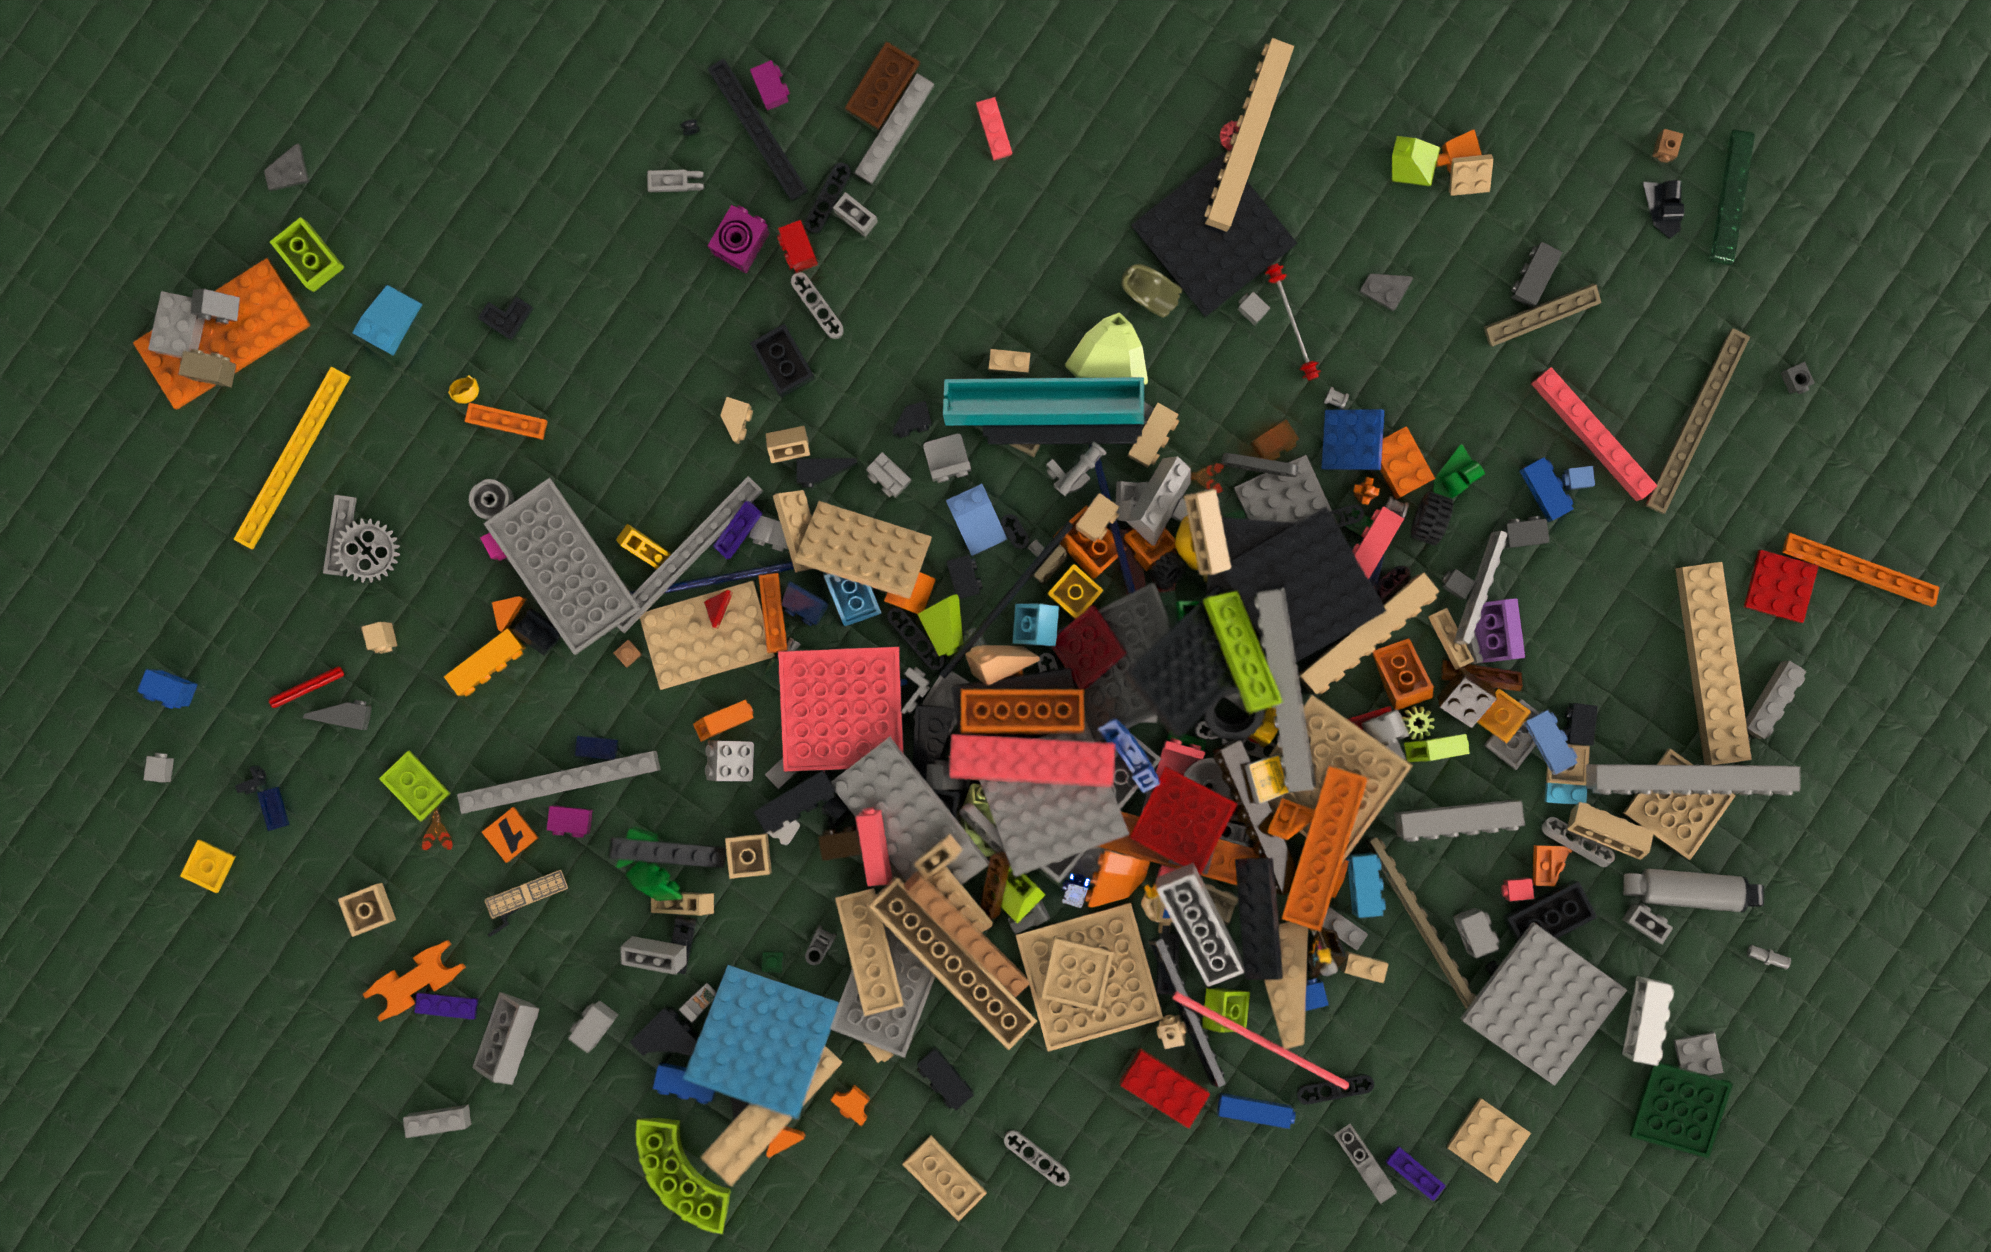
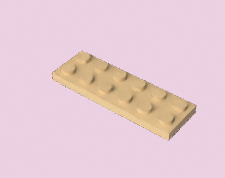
M874 888L835 898L864 1016L904 1006L883 922L866 906L876 896Z

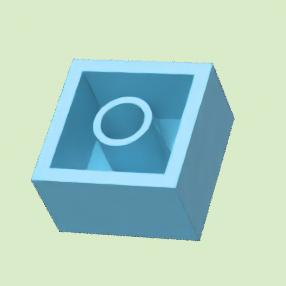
M1015 604L1012 643L1056 646L1059 606Z

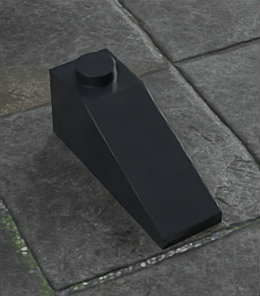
M857 458L797 459V483L802 485V488H814V484H820L857 465L858 460Z

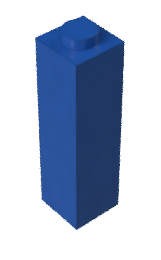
M1220 1093L1218 1116L1290 1129L1291 1124H1294L1296 1113L1291 1105Z

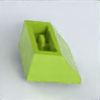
M1010 866L1001 907L1018 924L1045 894L1025 874L1015 877Z

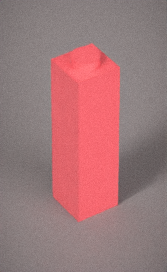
M864 808L856 816L867 885H887L892 879L881 809Z

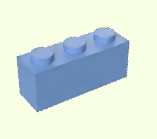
M1545 710L1526 720L1524 724L1551 773L1556 775L1577 764V754L1572 747H1568L1566 743L1568 739L1563 730L1559 731L1555 715Z

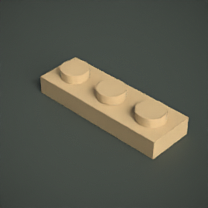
M1445 608L1430 615L1428 618L1455 670L1472 663L1474 659L1467 645H1459L1454 642L1458 628L1448 609Z

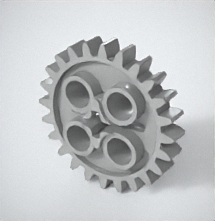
M361 519L360 525L352 521V528L345 525L347 532L339 531L343 537L342 539L335 538L340 544L333 546V548L339 550L338 553L333 554V556L340 557L336 564H343L340 571L347 569V577L354 574L353 580L355 581L359 576L362 583H364L365 578H369L370 583H372L375 576L378 580H381V573L388 576L386 570H394L391 563H398L393 558L400 555L394 552V549L400 546L393 544L397 540V537H390L393 531L386 532L387 525L380 528V521L373 525L371 519L368 520L367 524ZM364 532H372L374 540L369 543L365 542L362 539ZM355 536L361 540L365 547L370 546L372 548L370 553L379 562L378 565H375L367 554L364 556L361 554L363 549L354 539ZM350 543H354L358 547V552L354 555H350L346 551V546ZM378 547H384L387 550V555L384 558L376 556L375 550ZM362 559L370 561L371 567L368 570L360 569L359 562Z

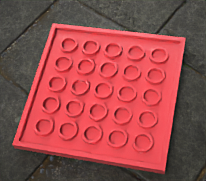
M899 647L778 652L784 772L848 769L888 737H891L903 752Z

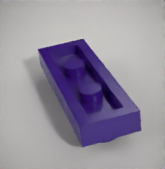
M745 501L713 547L726 559H731L763 513L750 501Z
M418 992L415 1013L474 1020L476 1019L478 999Z
M1399 1146L1396 1147L1386 1160V1163L1432 1201L1436 1199L1446 1186Z

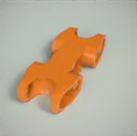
M449 940L430 947L413 957L418 966L402 977H399L397 972L393 970L378 979L363 993L365 999L375 994H382L387 999V1009L377 1017L380 1022L398 1015L415 1005L416 1003L411 995L429 984L435 992L451 982L466 968L463 963L453 968L442 964L441 955L451 945Z

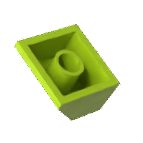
M1206 988L1205 1007L1246 1028L1250 991ZM1203 1015L1202 1028L1217 1032H1235Z

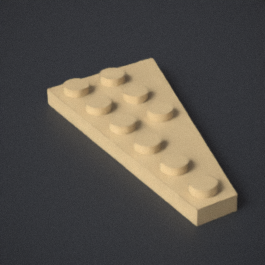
M1293 922L1279 924L1283 979L1264 980L1284 1050L1304 1045L1308 928Z

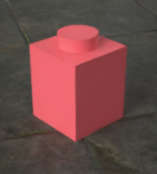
M1526 877L1503 880L1504 885L1501 886V891L1506 900L1534 899L1532 879Z

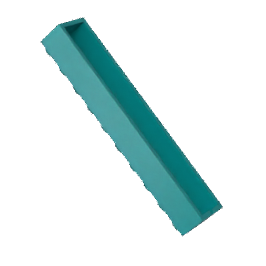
M1144 377L945 379L943 417L945 426L1144 424Z

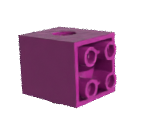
M731 205L709 242L708 248L713 255L747 273L770 234L767 228L768 225L765 224L766 221L757 215L755 217L750 216L745 208L739 205L736 208ZM741 239L739 243H735L736 240Z

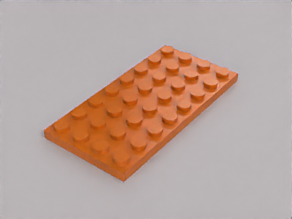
M266 258L215 290V292L240 297L237 321H229V324L216 323V319L212 318L211 320H205L198 350L207 354L217 353L223 355V357L230 358V362L236 364V373L311 325L271 261ZM152 331L133 342L174 409L181 408L216 386L215 384L193 381L179 375L181 358L158 354L148 350Z

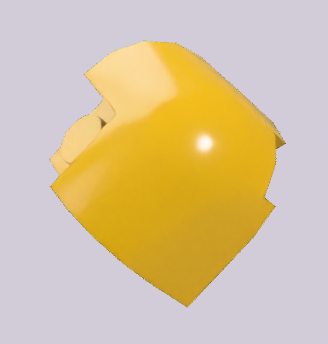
M1187 515L1182 519L1177 531L1175 547L1179 556L1191 569L1199 570Z

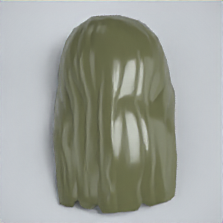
M1134 264L1129 266L1122 275L1121 285L1124 291L1134 301L1154 314L1166 317L1178 305L1179 294L1182 293V288L1155 269L1142 264Z

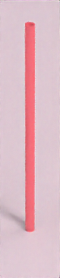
M1178 992L1174 993L1172 999L1333 1084L1345 1090L1348 1088L1349 1082L1286 1049L1284 1050L1279 1045Z

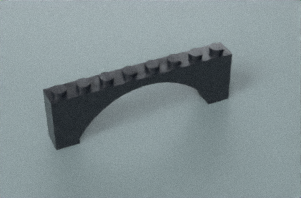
M666 1006L630 1043L643 1057L647 1053L658 1051L678 1052L692 1056L700 1035L697 1037L692 1032L693 1027L688 1022H683L678 1017L679 1013L673 1007L669 1008ZM730 1096L734 1121L749 1102Z

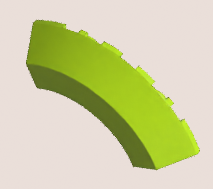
M664 1118L637 1119L636 1144L640 1157L639 1161L642 1164L645 1177L651 1188L654 1189L663 1204L682 1217L681 1219L684 1221H688L706 1231L723 1234L731 1189L708 1181L693 1168L681 1144L679 1120Z

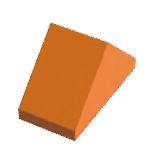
M517 596L492 602L499 631L503 632L510 627L527 600L526 598Z
M785 1126L770 1142L766 1154L769 1158L803 1140L805 1133Z

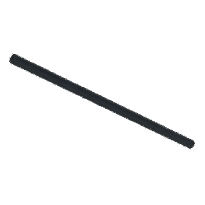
M1069 521L1066 522L939 673L943 678H946L965 656V653L972 648L1074 525Z

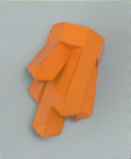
M1366 477L1363 483L1354 486V496L1361 504L1369 505L1370 500L1378 496L1380 488L1372 486L1374 478Z

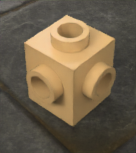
M1180 1015L1164 1016L1157 1027V1035L1159 1039L1162 1038L1164 1048L1167 1049L1185 1044L1187 1028L1185 1022L1181 1021Z

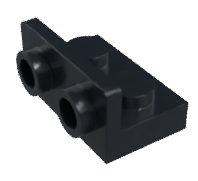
M531 608L527 611L525 618L512 631L515 636L544 656L560 638V634L553 623Z

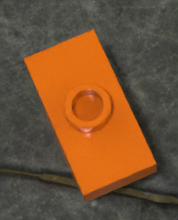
M856 1085L846 1093L836 1091L831 1097V1101L840 1108L839 1112L846 1118L851 1117L862 1126L867 1119L864 1106L868 1103L870 1097Z

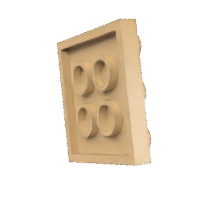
M1054 938L1041 998L1100 1011L1113 951Z
M1479 1098L1446 1147L1498 1183L1531 1133Z

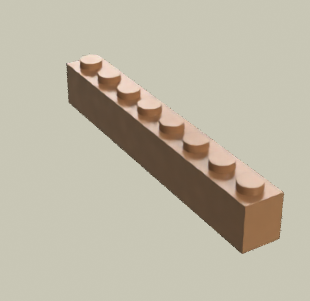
M919 871L915 872L903 884L907 893L1014 997L1019 995L1030 984L1025 974L935 886L926 880Z

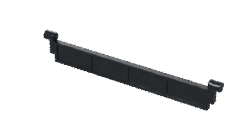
M1144 416V424H1147V416ZM1142 424L983 425V437H988V445L1092 444L1093 441L1097 444H1137V437L1142 436Z

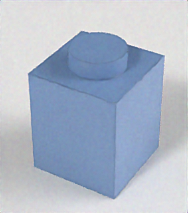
M1593 466L1565 470L1562 475V482L1566 486V490L1595 486Z

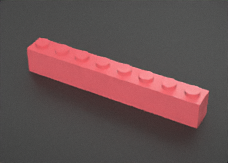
M1552 367L1544 371L1531 383L1635 501L1644 499L1657 487L1656 483Z

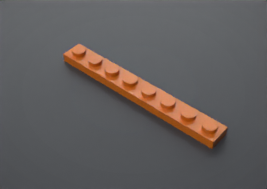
M1793 533L1786 535L1782 553L1930 607L1936 605L1939 592L1938 586Z

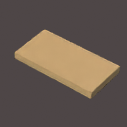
M932 1135L902 1163L958 1222L987 1194V1191Z

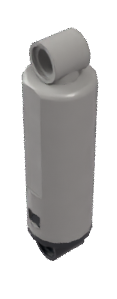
M1645 869L1642 874H1624L1623 895L1640 896L1645 904L1743 913L1748 906H1764V885L1749 884L1748 879L1742 876Z

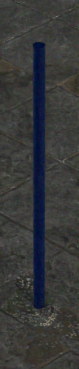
M1099 458L1095 463V471L1101 494L1112 501L1101 459ZM1116 519L1113 524L1110 522L1109 524L1129 595L1136 590Z
M792 562L675 583L664 593L793 570L794 566Z

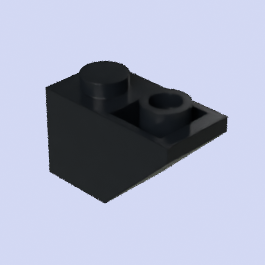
M926 401L905 407L892 430L894 437L904 438L910 436V432L913 431L922 433L929 430L932 423Z

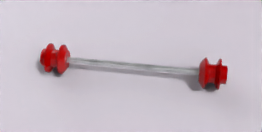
M1274 264L1267 267L1268 271L1265 274H1270L1269 283H1277L1306 362L1300 368V370L1305 371V375L1302 378H1307L1310 381L1318 378V373L1322 371L1316 369L1318 362H1309L1281 281L1287 276V274H1282L1281 272L1284 266Z

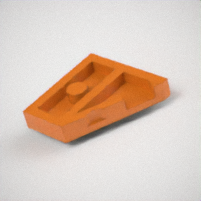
M1282 798L1268 833L1288 840L1312 822L1315 810Z
M1534 845L1533 885L1555 886L1559 879V873L1563 871L1566 865L1564 862L1568 854L1572 853L1573 850L1566 846Z

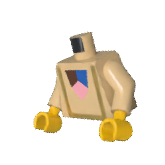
M1156 884L1153 887L1146 885L1144 887L1146 892L1141 906L1150 920L1159 922L1158 932L1169 934L1173 920L1156 889Z

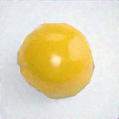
M468 375L466 378L455 380L450 385L448 393L455 402L467 404L478 396L479 386L476 379Z

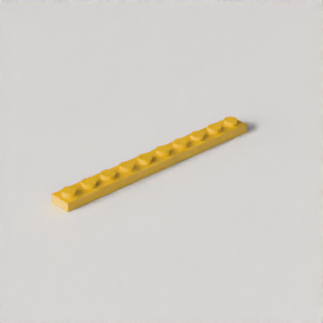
M333 367L329 369L234 540L250 549H254L348 383L350 376Z

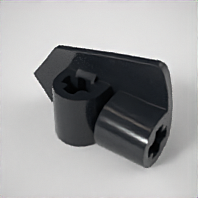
M1670 180L1662 184L1643 182L1653 225L1670 239L1681 231V221L1684 217V204L1681 203L1682 181Z

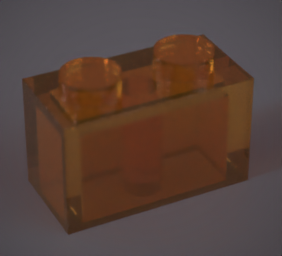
M1286 419L1252 441L1251 444L1261 459L1275 461L1280 457L1279 453L1285 449L1288 452L1296 447L1295 442L1299 438Z

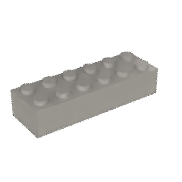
M1518 800L1394 812L1397 836L1407 840V842L1418 841L1419 837L1422 836L1427 839H1438L1441 834L1447 837L1459 836V832L1475 835L1479 834L1478 830L1487 833L1499 832L1498 828L1506 831L1519 830L1518 826L1524 825L1522 801Z
M1194 863L1157 877L1156 889L1207 987L1244 973V961Z

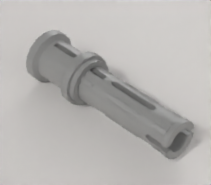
M1093 441L1091 448L1080 456L1078 464L1056 489L1066 496L1090 468L1095 467V463L1099 458L1107 454L1106 451Z

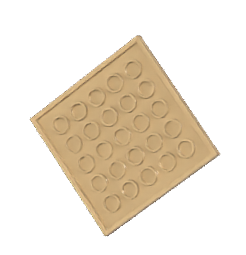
M1312 695L1303 708L1316 786L1313 790L1290 792L1267 802L1274 814L1282 798L1316 810L1329 765L1368 777L1342 861L1343 863L1413 765ZM1277 744L1269 756L1279 754L1281 760L1283 750ZM1283 767L1284 774L1286 775V769ZM1311 823L1299 831L1305 837L1308 836Z
M1131 902L1016 934L1048 1051L1162 1020L1161 1008ZM1054 938L1113 951L1100 1011L1041 998Z

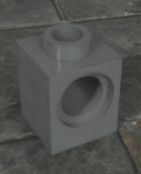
M1805 362L1780 372L1789 394L1796 391L1798 395L1810 390L1808 386L1814 384V380ZM1796 375L1801 378V384L1795 381Z
M1454 569L1451 572H1446L1442 578L1444 583L1441 587L1462 600L1466 598L1476 582L1457 569Z

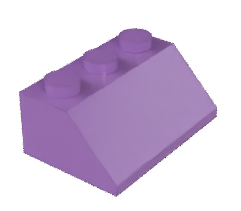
M1518 599L1486 602L1480 612L1481 618L1474 630L1480 648L1479 654H1482L1483 662L1481 663L1525 658Z

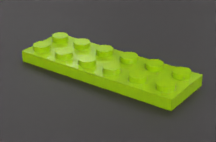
M1238 591L1205 599L1203 602L1248 713L1283 703Z

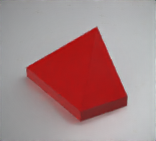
M726 590L704 601L711 625L716 629H719L733 594L732 591Z

